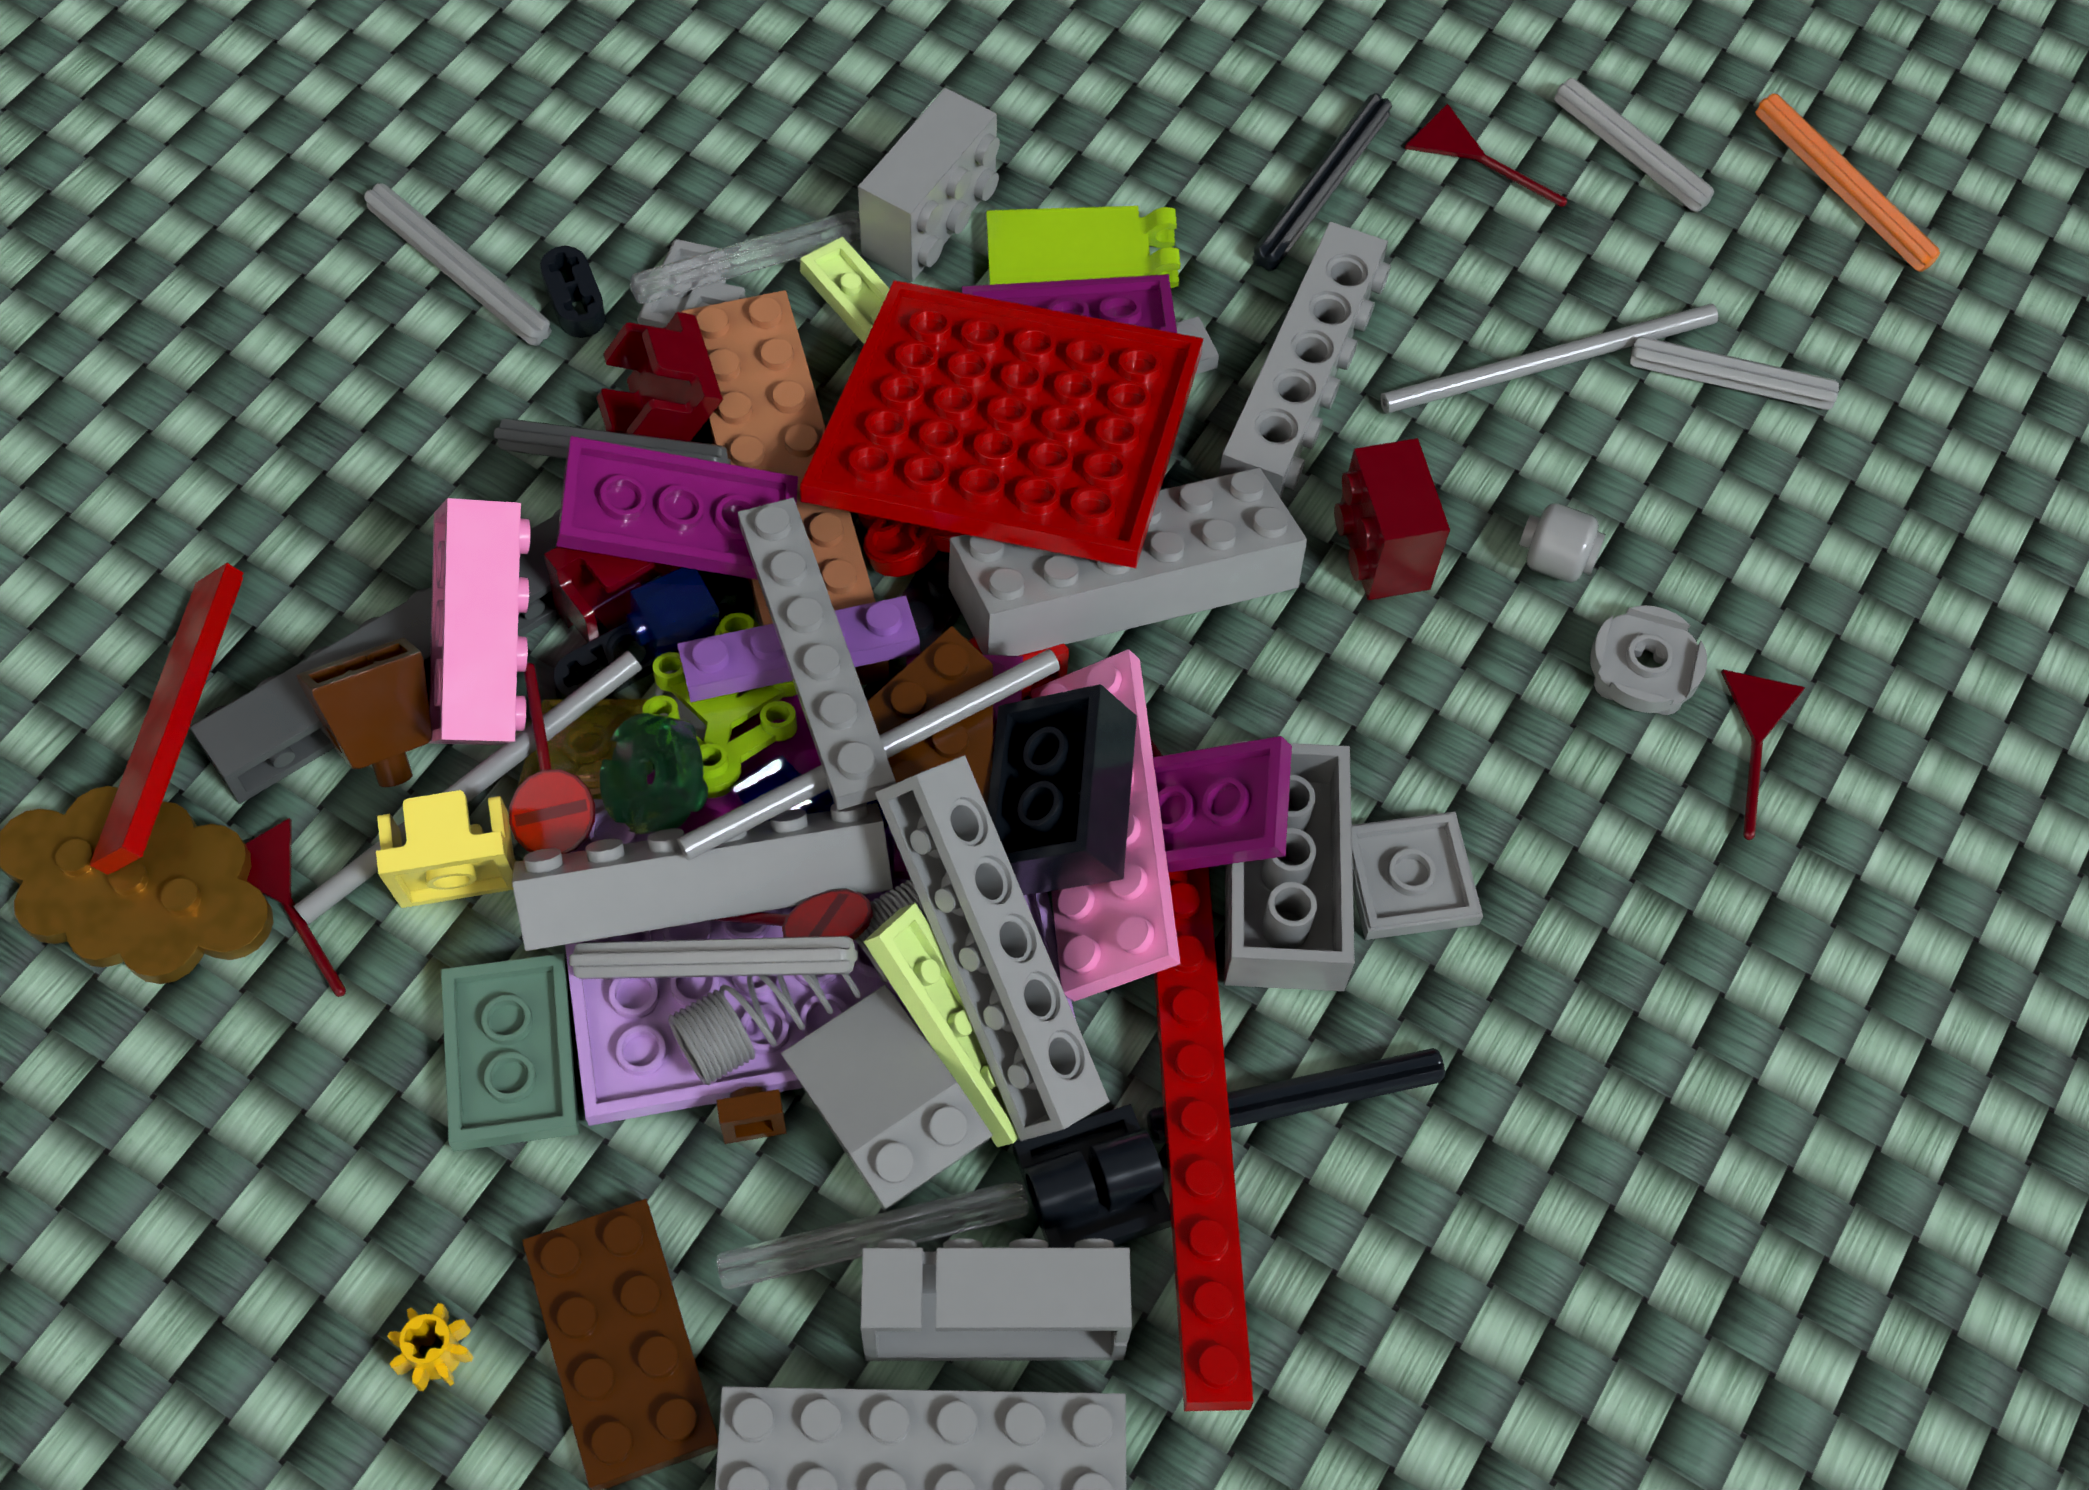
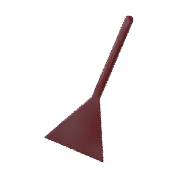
M1448 104L1405 145L1407 150L1475 159L1484 166L1560 207H1564L1567 204L1565 197L1486 155Z
M1723 669L1721 674L1752 739L1743 830L1744 838L1752 840L1755 837L1763 741L1806 687Z
M288 818L245 844L251 854L252 865L246 882L258 888L263 895L282 905L333 993L337 997H342L346 993V988L308 924L294 908L296 904L291 898L292 820Z

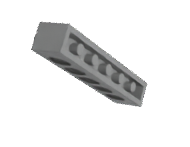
M1333 222L1329 223L1224 449L1218 477L1261 468L1280 498L1286 487L1295 490L1305 464V459L1299 456L1303 447L1313 449L1323 423V419L1317 417L1321 407L1331 409L1341 379L1335 378V375L1339 368L1348 370L1356 351L1358 340L1352 339L1355 330L1365 332L1375 302L1369 300L1372 292L1381 295L1387 282L1391 265L1383 261L1388 241Z
M964 755L875 792L1020 1141L1064 1130L1109 1103L1106 1091L966 756Z

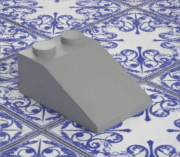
M886 984L781 1053L883 1211H886L993 1136L955 1078Z

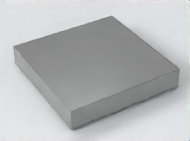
M1456 812L1352 825L1353 892L1365 940L1480 924L1483 913Z

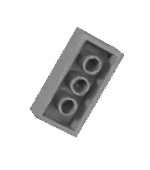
M1232 740V744L1242 743V742H1248V741ZM1289 743L1292 746L1286 856L1225 865L1224 985L1344 991L1355 964L1350 746Z

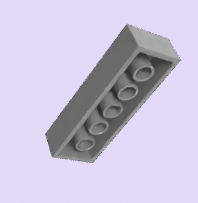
M1256 468L1160 490L1137 568L1109 564L970 535H961L950 538L949 589L983 655L1020 656L1062 643L1069 644L1299 588L1307 538L1261 468Z
M722 1387L715 1490H1126V1394Z

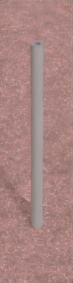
M1707 304L1385 392L1380 396L1383 411L1389 414L1632 347L1637 337L1642 336L1658 340L1716 324L1718 322V311L1714 304Z
M1048 649L879 735L887 758L1059 671L1060 665L1055 654ZM822 765L677 838L680 849L686 859L689 861L829 789Z
M626 651L543 715L547 742L642 669L639 662L629 651ZM532 724L515 736V742L503 745L442 793L461 790L467 798V803L536 751ZM405 822L398 826L401 832L402 846L407 841ZM380 840L294 905L296 911L308 924H311L378 872L376 851L381 850Z

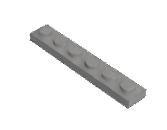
M794 497L739 511V525L836 809L838 811L877 800L875 792L896 784Z

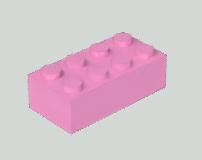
M447 498L434 512L429 711L432 728L430 744L503 745L515 742V732L524 731L526 698L525 696L516 695L517 672H525L527 667V638L518 636L519 613H526L528 609L529 581L528 578L519 577V561L521 554H528L530 520L521 518V503Z

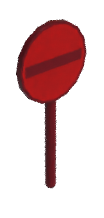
M527 663L524 677L540 772L529 776L516 789L509 805V824L514 838L526 851L533 852L553 848L559 849L561 854L571 853L577 850L589 837L595 822V802L589 787L578 776L561 769H552L536 670L532 663Z
M846 889L831 890L812 896L797 905L789 914L758 912L712 921L782 926L783 937L848 936L854 941L869 927L873 912L869 899L862 893Z

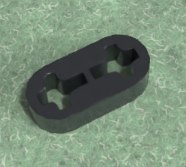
M560 246L549 250L542 257L540 267L544 286L559 325L565 333L573 337H590L598 333L604 327L606 316L602 295L587 258L582 251L575 247ZM568 269L573 274L574 280L565 283L560 270ZM581 300L584 310L588 313L578 315L577 311L573 308V302Z

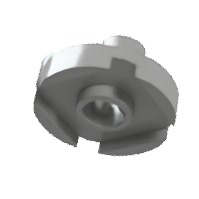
M1648 605L1628 608L1626 614L1619 615L1614 619L1613 616L1607 619L1593 642L1590 664L1595 675L1594 687L1602 697L1614 700L1626 708L1644 713L1674 714L1684 702L1694 695L1705 675L1707 668L1706 649L1702 641L1697 644L1695 638L1688 632L1690 625L1676 613ZM1644 650L1654 653L1653 660L1662 664V666L1646 667L1636 657H1640Z

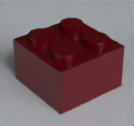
M1415 438L1354 448L1349 470L1342 475L1343 494L1341 502L1336 503L1334 506V519L1337 531L1340 536H1347L1351 548L1349 551V566L1353 579L1362 582L1367 600L1431 590L1450 528L1419 439Z

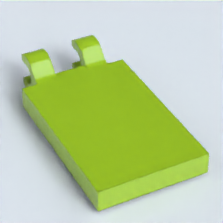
M1138 206L986 210L989 285L1169 274L1171 288L1179 286L1178 269L1181 267L1179 249L1173 248L1175 246L1174 229L1177 228L1176 211L1174 208H1158L1144 217H1139ZM1149 246L1161 248L1150 255Z

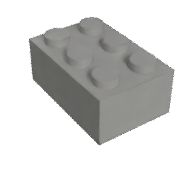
M947 88L943 89L858 186L862 256L911 282L914 281L925 266L931 267L935 264L947 240L953 233L959 234L965 228L974 208L981 200L987 201L997 187L999 175L996 173V154L1000 145V140L997 138V113Z

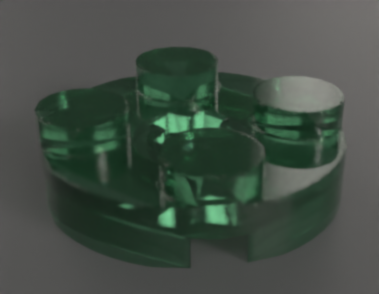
M651 713L637 714L625 720L615 730L610 741L618 742L613 751L612 760L603 759L601 764L600 791L605 809L615 822L625 823L630 829L628 831L636 834L650 835L660 830L677 829L687 820L691 812H697L703 808L708 796V786L703 779L702 753L696 739L695 728L689 721ZM654 765L655 778L651 785L647 783V775L652 773Z

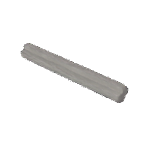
M1569 78L1559 86L1554 98L1558 105L1692 212H1699L1709 204L1714 194L1712 186L1578 80Z
M1641 336L1636 338L1630 355V365L1636 368L1818 409H1832L1838 397L1839 382L1834 379Z

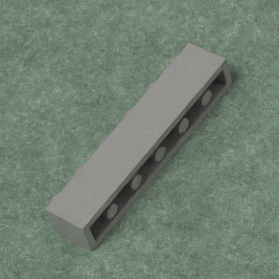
M866 802L838 811L835 804L830 807V811L806 814V811L802 809H788L769 821H765L689 861L684 856L677 841V838L685 835L681 829L660 830L650 834L646 841L623 844V841L620 839L598 840L587 845L584 851L561 854L559 849L553 848L533 851L525 855L524 860L514 863L512 877L525 951L794 907L812 896L831 890L847 889L860 892L863 895L889 891L893 889L884 823L878 803L867 804Z

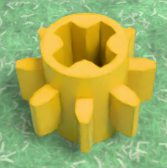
M438 1303L435 1306L432 1314L419 1315L414 1309H408L407 1316L409 1321L405 1324L402 1331L389 1332L387 1336L402 1352V1354L394 1357L389 1363L391 1368L397 1375L405 1374L414 1368L412 1383L418 1391H424L428 1386L429 1379H443L449 1386L454 1385L452 1372L459 1363L473 1361L470 1351L459 1343V1340L467 1337L471 1332L470 1327L464 1319L456 1320L447 1326L449 1312L442 1303ZM436 1336H438L443 1342L441 1349L430 1348L425 1358H423L418 1351L421 1345L432 1346Z

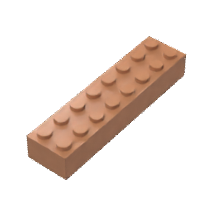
M786 290L683 310L682 313L696 315L723 397V401L706 421L712 444L722 445L727 449L731 465L798 476L797 508L834 611L876 602L850 511L801 502L800 484L826 427ZM747 578L752 589V600L759 626L773 624L759 581ZM889 660L855 667L861 685L890 679Z

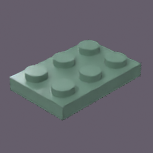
M565 954L441 969L448 1139L453 1152L580 1134L569 975Z

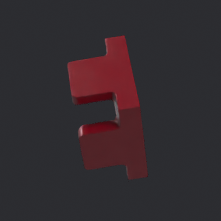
M676 312L664 328L631 322L626 323L603 354L606 365L633 370L627 378L630 393L603 388L596 397L606 431L691 441L723 401L696 315Z
M555 547L544 554L557 614L568 628L574 625L587 643L599 637L596 620L607 633L656 606L657 604L642 586L660 575L675 594L685 589L683 567L563 547Z

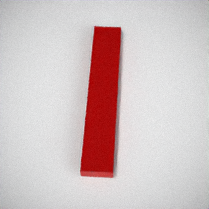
M225 563L196 582L89 864V866L107 875L136 861L144 854L244 578L242 577L243 572L229 563Z

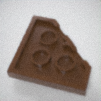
M951 626L867 701L879 735L993 678V664ZM993 705L888 758L896 783L965 755L987 807L993 761Z

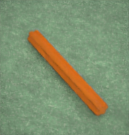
M1773 93L1759 103V107L1755 112L1757 118L1915 271L1922 272L1936 262L1940 255L1939 248L1779 94Z

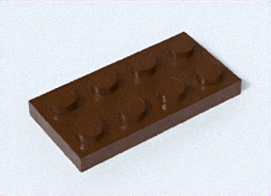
M647 1198L523 1239V1246L590 1490H604L718 1449L719 1438Z

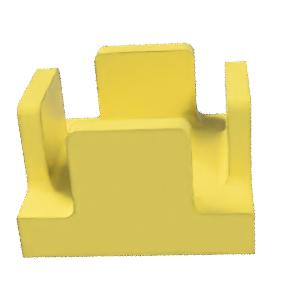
M461 790L405 799L403 801V813L407 841L404 846H402L400 829L391 814L377 815L381 850L376 851L378 875L401 908L513 890L512 877L516 860L513 853L509 815L501 796L488 798L492 832L484 833L479 824L470 825L467 798Z

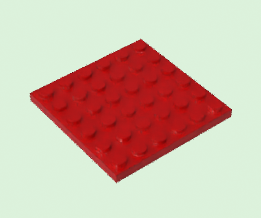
M893 280L800 484L801 502L1137 568L1199 365L1203 338Z

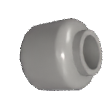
M1552 503L1544 509L1541 517L1530 514L1519 546L1529 549L1526 561L1531 570L1572 583L1577 581L1582 573L1591 575L1606 534L1598 532L1599 523L1595 516L1559 503Z

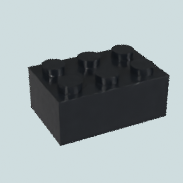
M1101 684L999 705L987 809L1023 895L1124 879L1137 715Z

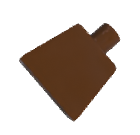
M403 637L296 674L299 684L335 749L352 769H361L372 765L378 785L381 787L397 786L413 777L406 752L426 745L432 740L424 661L419 649Z

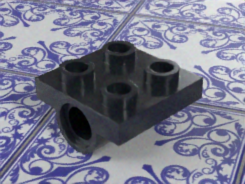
M1131 1104L1077 1121L1061 1131L1013 1143V1153L1044 1239L1048 1242V1248H1075V1243L1084 1239H1106L1114 1242V1246L1171 1227L1170 1204L1164 1191L1165 1182L1161 1163L1149 1133L1145 1128L1140 1129Z

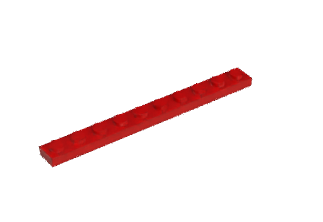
M1208 867L1169 872L1181 964L1154 973L1184 1411L1251 1410L1254 1402L1209 870Z

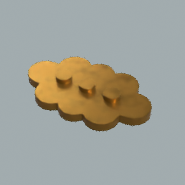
M105 786L86 792L75 800L65 814L47 809L25 811L12 818L0 831V867L11 879L20 884L14 900V912L21 927L40 942L51 944L68 942L73 952L90 966L104 968L125 962L127 967L145 982L164 984L177 981L189 974L200 962L204 954L225 960L243 958L258 950L270 935L274 923L273 911L262 892L246 882L252 865L251 854L238 833L227 826L208 824L197 827L187 810L176 803L162 802L143 856L109 875L89 866L118 787Z

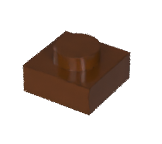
M759 1086L745 1087L732 1092L730 1098L716 1100L719 1123L725 1144L787 1134L779 1089L767 1091L766 1088Z

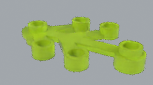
M732 613L721 620L715 631V636L754 628L759 625L747 614ZM676 652L664 653L653 662L656 685L664 691H671L707 726L703 742L680 722L678 704L669 696L659 695L652 697L644 703L642 708L646 729L654 735H661L683 757L681 762L683 780L699 796L717 798L728 794L735 787L741 775V763L775 741H784L791 738L797 731L794 707L785 701H778L783 697L797 695L793 681L751 689L740 697L739 692L690 702L680 654ZM670 670H677L675 673H666ZM760 712V725L730 741L733 728ZM664 713H665V714H668L667 716H664V717H655L656 715H659V714H664ZM776 719H784V720H786V721L781 722V723H773V722H772V721H774V720H776Z

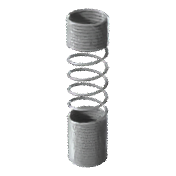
M911 879L895 887V889H891L890 892L879 896L874 901H870L873 917L869 927L855 939L872 961L875 970L883 982H888V979L863 941L897 910L913 903L917 904L928 921ZM841 974L856 998H860L861 994L850 974ZM802 975L821 1001L826 1012L832 1014L833 1009L827 1001L816 975ZM747 976V984L756 1012L734 988L722 985L720 990H713V993L703 996L702 1000L697 999L696 1003H691V1006L687 1005L685 1009L681 1008L680 1012L669 1015V1025L681 1050L699 1079L705 1085L716 1082L717 1078L721 1079L722 1075L726 1076L727 1072L731 1073L733 1069H738V1066H743L744 1062L749 1063L750 1059L754 1060L755 1058L752 1043L737 1014L725 998L724 991H728L739 1001L758 1025L770 1045L776 1047L777 1042L764 1017L754 989L753 976ZM758 976L775 993L795 1021L799 1030L804 1031L805 1026L794 1006L784 977L777 976L781 992L767 976Z

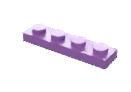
M906 596L835 610L855 667L921 653L919 635ZM773 624L677 643L690 702L793 681Z

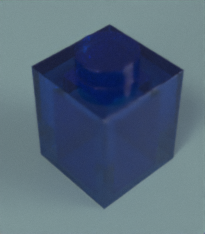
M682 567L630 591L631 613L626 615V621L636 642L640 646L648 643L656 658L661 654L678 650L677 643L704 638L714 633L718 627L720 611L696 569Z

